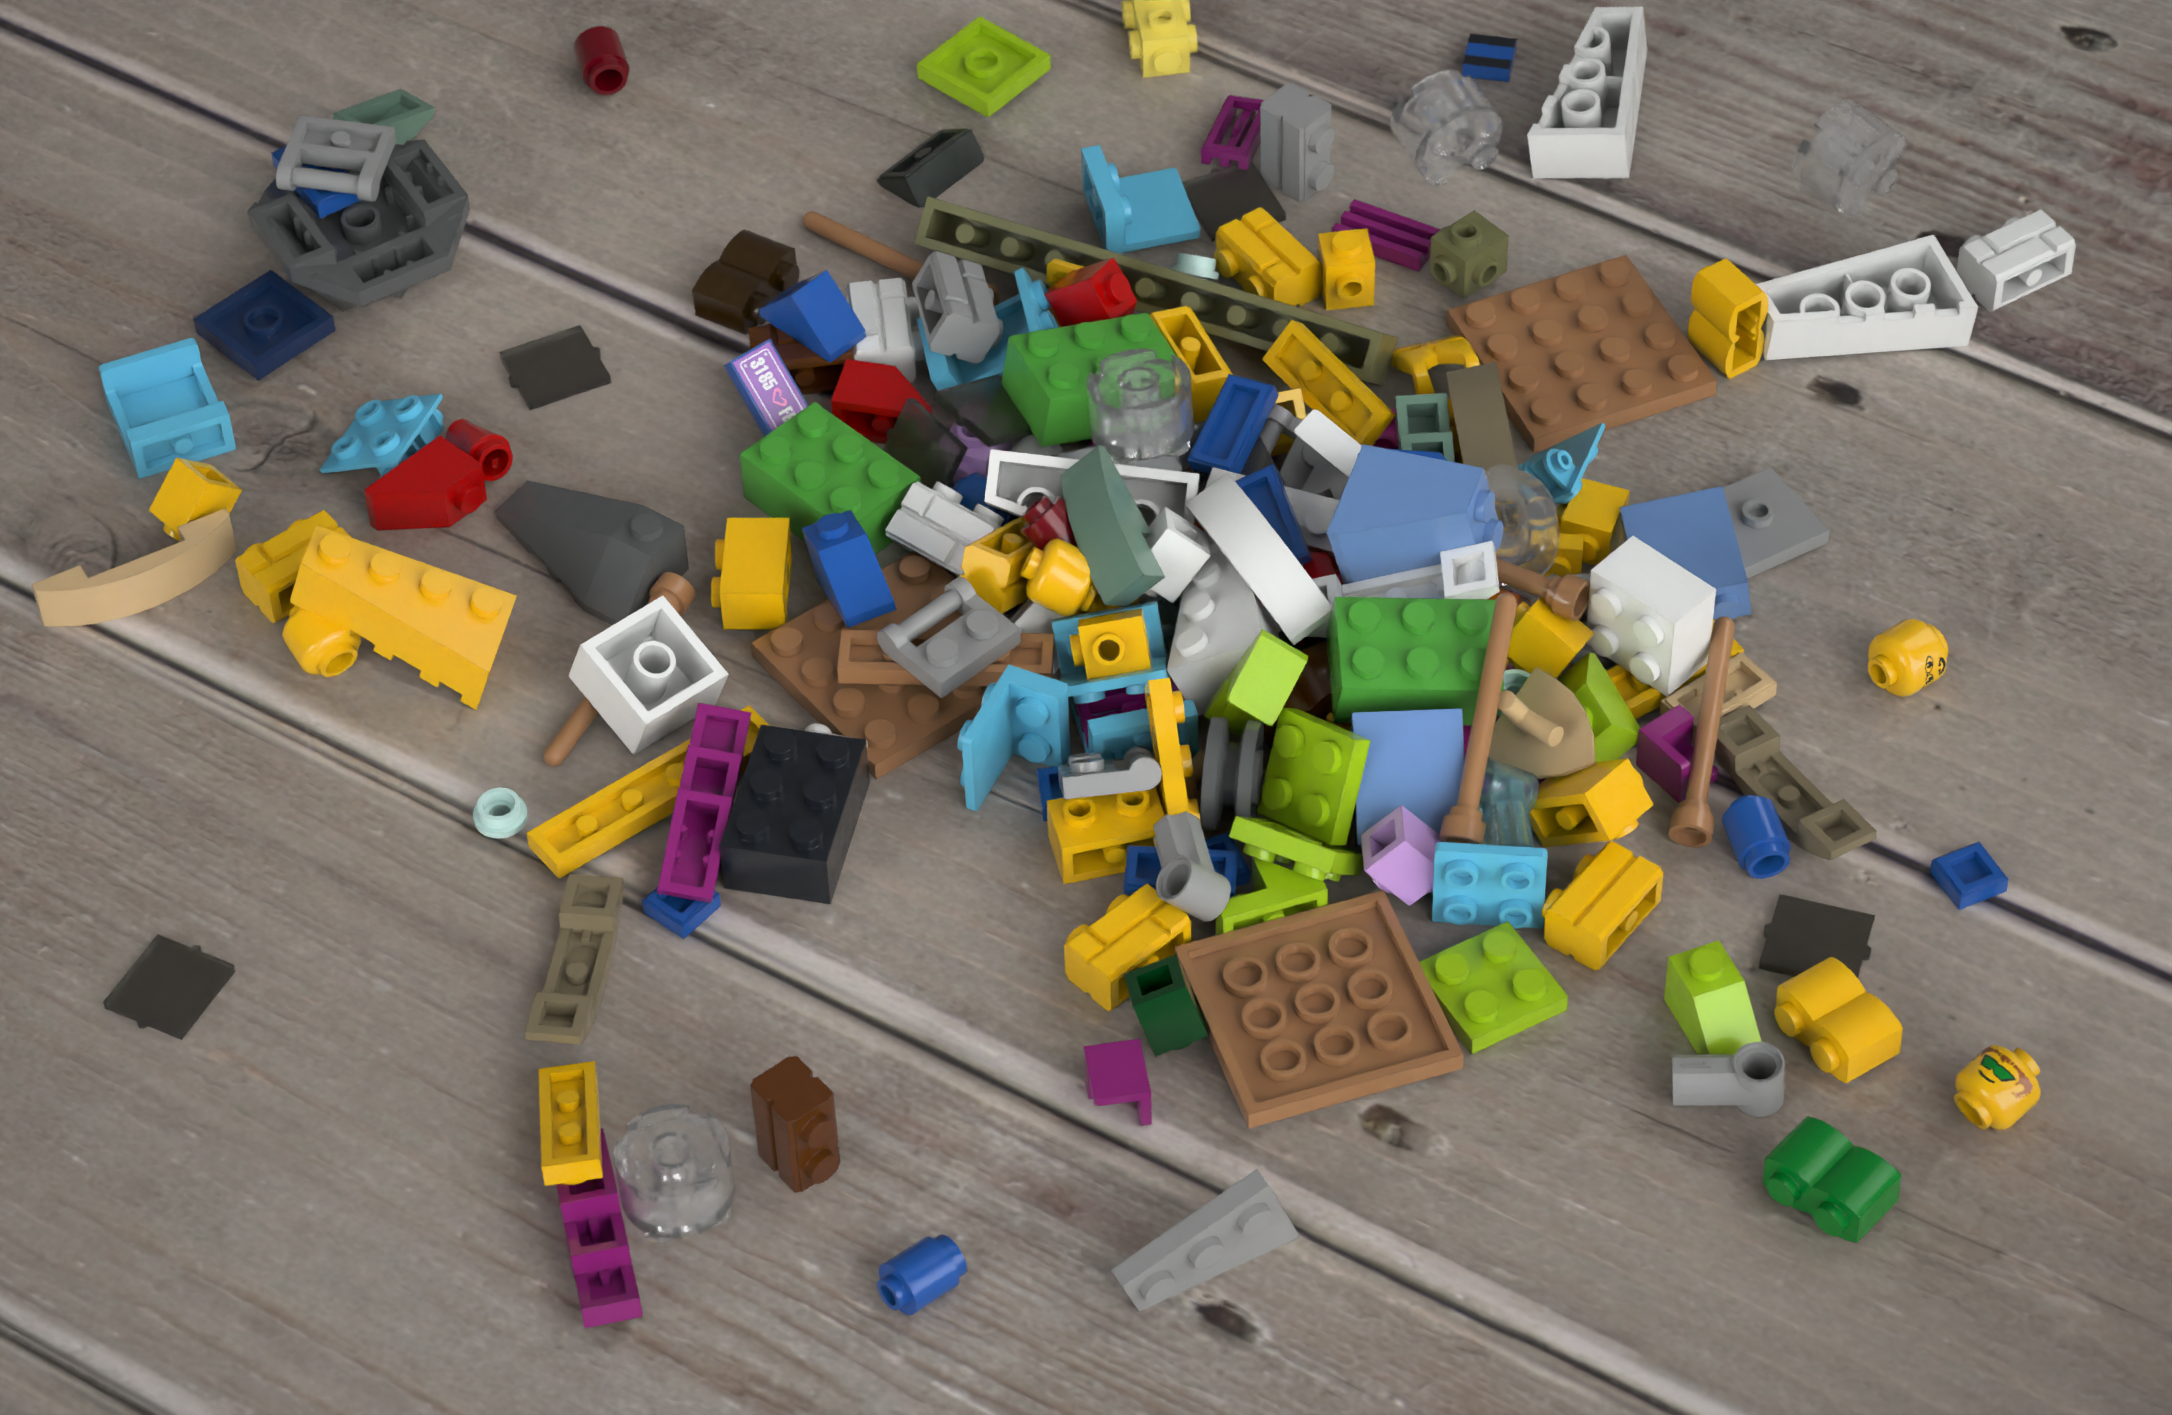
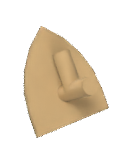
M1536 667L1516 695L1510 690L1500 692L1498 709L1502 712V715L1494 724L1487 761L1488 765L1513 776L1536 779L1565 776L1595 765L1594 734L1587 712L1575 694L1556 678Z

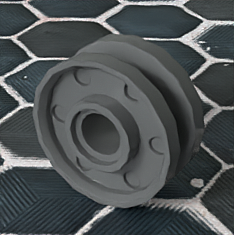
M1212 717L1207 736L1202 775L1200 807L1202 829L1216 831L1221 823L1225 807L1234 808V819L1236 816L1257 817L1264 753V724L1260 720H1247L1241 742L1235 743L1231 742L1228 717Z

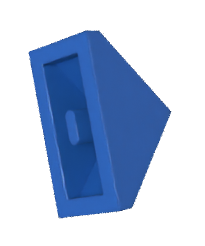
M828 270L794 284L759 309L760 317L829 363L866 338L865 328Z

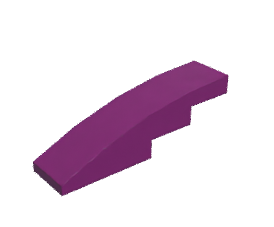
M698 703L680 788H678L657 890L658 894L712 903L721 864L719 845L733 808L751 712Z
M603 1128L600 1129L603 1178L586 1180L576 1185L556 1184L585 1328L643 1317L618 1190Z

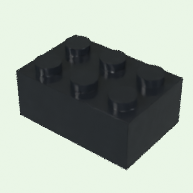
M767 725L760 726L719 845L725 889L831 905L870 784L866 740Z

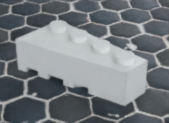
M1595 7L1574 46L1575 55L1571 63L1565 64L1559 74V85L1554 95H1548L1542 106V117L1539 123H1533L1527 134L1533 178H1629L1647 56L1643 7Z
M1935 235L1756 284L1766 293L1768 298V312L1761 327L1765 338L1762 353L1765 360L1968 346L1978 311L1976 302Z
M991 449L984 502L989 506L1023 518V513L1045 495L1050 501L1059 496L1064 500L1060 475L1079 460ZM1114 464L1148 527L1164 507H1167L1194 525L1195 517L1185 504L1198 495L1200 474Z
M1209 536L1211 556L1183 590L1167 667L1169 675L1185 700L1193 699L1198 716L1205 714L1207 704L1259 632L1263 629L1279 638L1278 633L1281 632V628L1267 612L1261 601Z

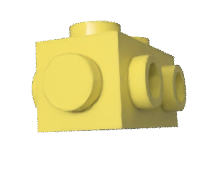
M1189 0L1122 1L1124 29H1133V31H1128L1131 59L1140 60L1143 78L1190 73V53L1198 52V42L1195 24L1187 25L1186 23L1191 20Z

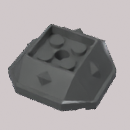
M423 139L406 141L404 145L395 144L380 180L379 194L375 202L361 200L319 219L295 190L278 189L275 179L264 191L259 202H255L249 208L248 216L250 226L293 283L313 289L344 312L356 306H365L387 296L402 299L408 287L451 270L469 215L470 204L466 191ZM346 170L349 174L360 175L361 173L360 171Z

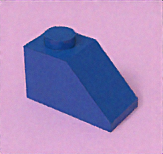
M851 510L825 515L816 523L802 528L816 580L847 628L897 610L868 536Z

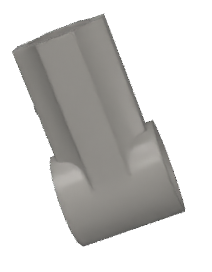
M1186 811L1176 815L1166 814L1153 825L1155 831L1153 840L1162 868L1157 877L1156 893L1160 899L1204 922L1212 921L1222 913L1229 901L1231 893L1230 882L1225 876L1214 871L1199 818Z
M1764 1042L1748 1043L1741 1047L1736 1054L1672 1055L1673 1106L1736 1105L1741 1112L1749 1116H1770L1777 1112L1784 1102V1056L1777 1047Z

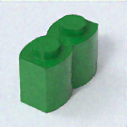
M1806 1116L1765 1157L1763 1184L1771 1197L1779 1204L1787 1207L1792 1206L1797 1210L1810 1213L1818 1227L1826 1234L1857 1243L1899 1201L1901 1174L1876 1153L1863 1147L1854 1146L1841 1132L1817 1118Z

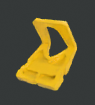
M1455 335L1430 340L1425 344L1416 343L1396 347L1390 366L1397 367L1398 370L1412 375L1415 395L1435 394L1428 374L1430 368L1438 364L1464 365V368L1480 364L1471 344L1462 336Z

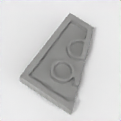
M1256 1169L1115 1266L1111 1271L1140 1312L1300 1238V1235L1273 1191Z

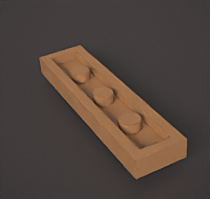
M841 630L837 665L838 683L924 685L882 650L877 640V633L880 630ZM925 631L912 640L911 643L918 647L937 634L938 631ZM1021 633V643L960 686H988L991 682L997 683L1008 664L1053 678L1054 634Z

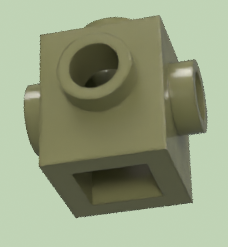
M1474 210L1450 226L1443 227L1431 237L1430 274L1438 283L1447 286L1464 299L1478 289L1490 285L1497 277L1507 272L1509 235Z

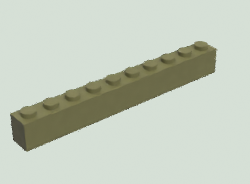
M928 196L914 240L916 245L1011 274L1024 267L1032 280L1037 281L1041 279L1047 285H1049L1046 282L1047 264L1054 258L1086 267L1114 257L1123 275L1129 281L1131 290L1137 300L1135 311L1150 315L1153 312L1187 306L1192 309L1206 333L1265 351L1271 348L1289 322L1294 320L1303 323L1360 380L1383 386L1399 338Z

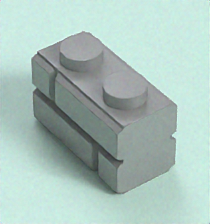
M1294 83L1285 84L1261 103L1260 180L1276 190L1282 188L1283 194L1297 202L1308 200L1316 192L1324 190L1330 184L1334 176V166L1330 164L1331 145L1335 137V131L1331 128V104L1315 95L1309 97L1308 91Z
M938 251L929 254L914 279L912 286L930 351L947 356H952L955 353L957 359L978 364L984 360L990 348L997 346L1003 333V322L997 318L993 306L994 291L987 285L982 265L964 259L957 262L954 256Z

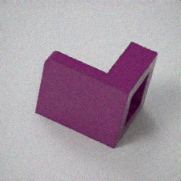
M1680 704L1639 729L1636 766L1678 803L1684 801L1686 797L1694 748L1691 746L1694 716ZM1714 765L1710 784L1717 780L1718 769Z
M1140 1038L1083 1046L1085 1084L1088 1099H1093L1096 1106L1135 1101L1140 1126L1152 1125L1151 1088Z

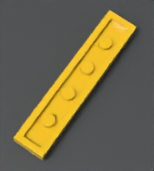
M750 705L741 709V711L751 712V720L740 774L746 770L760 726H770ZM690 739L526 832L529 848L560 879L672 814L678 788H680Z

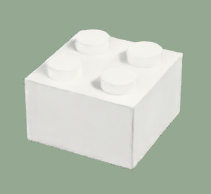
M1632 536L1591 569L1586 626L1594 632V635L1586 644L1590 645L1599 655L1608 657L1632 673L1641 683L1650 685L1668 697L1708 662L1716 589L1635 536Z
M664 596L659 597L580 644L569 673L570 679L633 755L694 719L698 703L715 706L729 675Z

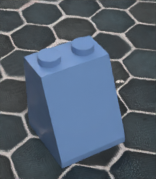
M1363 444L1327 530V535L1343 583L1348 584L1441 564V551L1493 541L1496 552L1500 547L1503 537V522L1498 520L1495 510V494L1489 489L1484 468Z

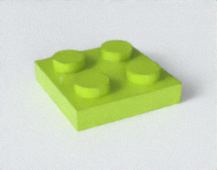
M979 16L917 63V77L989 118L1051 69V57L1047 52Z
M1283 708L1279 714L1257 812L1329 845H1346L1371 740L1297 708Z
M1236 816L1229 837L1245 843L1243 853L1272 863L1276 860L1290 864V861L1294 860L1293 871L1321 881L1329 879L1339 882L1342 875L1360 876L1364 865L1362 853L1340 845H1329L1296 829L1268 819Z
M1509 921L1419 961L1451 1029L1471 1055L1567 1011L1568 995Z

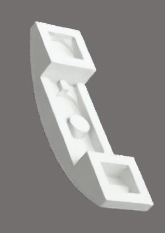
M1228 473L1185 504L1293 645L1329 620L1332 610L1330 602L1265 517Z
M1493 541L1441 551V564L1363 581L1341 585L1336 574L1312 579L1332 606L1335 597L1487 600L1500 591ZM1329 620L1306 637L1326 638Z

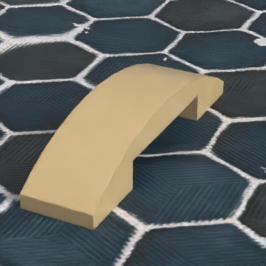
M226 508L177 527L181 542L88 578L81 565L31 584L43 625L48 627L82 626L120 619L154 608L197 586L221 568L237 551L230 515Z

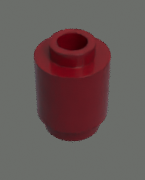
M595 26L583 31L574 43V51L585 84L601 95H611L619 92L625 86L630 70L619 35L615 30L606 26Z
M1045 495L1023 513L1022 517L1027 523L1023 526L1021 532L1034 547L1043 550L1045 545L1055 538L1062 539L1078 547L1069 522L1065 502L1061 496L1050 501Z

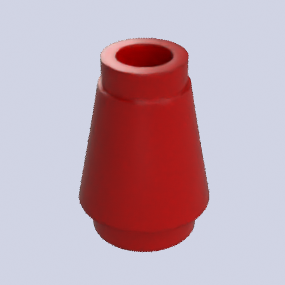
M458 419L448 427L446 440L482 464L484 480L496 481L509 471L513 462V454L510 444L505 437L473 424L466 419Z

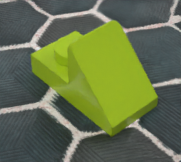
M1262 629L1206 706L1204 716L1210 720L1213 716L1228 717L1230 731L1241 738L1244 727L1249 719L1260 720L1263 724L1272 726L1304 669L1308 655Z
M1253 858V892L1238 894L1229 899L1225 909L1215 918L1216 935L1326 906L1328 903V889L1324 881L1302 875L1272 862Z

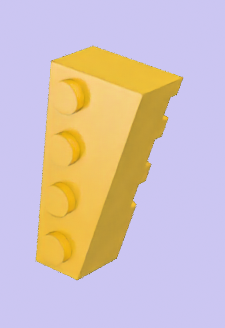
M316 525L301 561L290 602L301 609L316 613L345 630L348 636L353 633L359 634L372 642L375 646L373 651L390 661L395 656L421 670L419 675L421 679L437 688L441 683L462 694L461 702L477 710L517 595Z

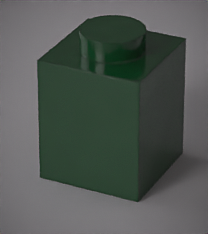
M1177 954L1124 974L1132 1006L1155 1057L1172 1050L1183 1049L1197 1040L1208 1037L1196 998Z

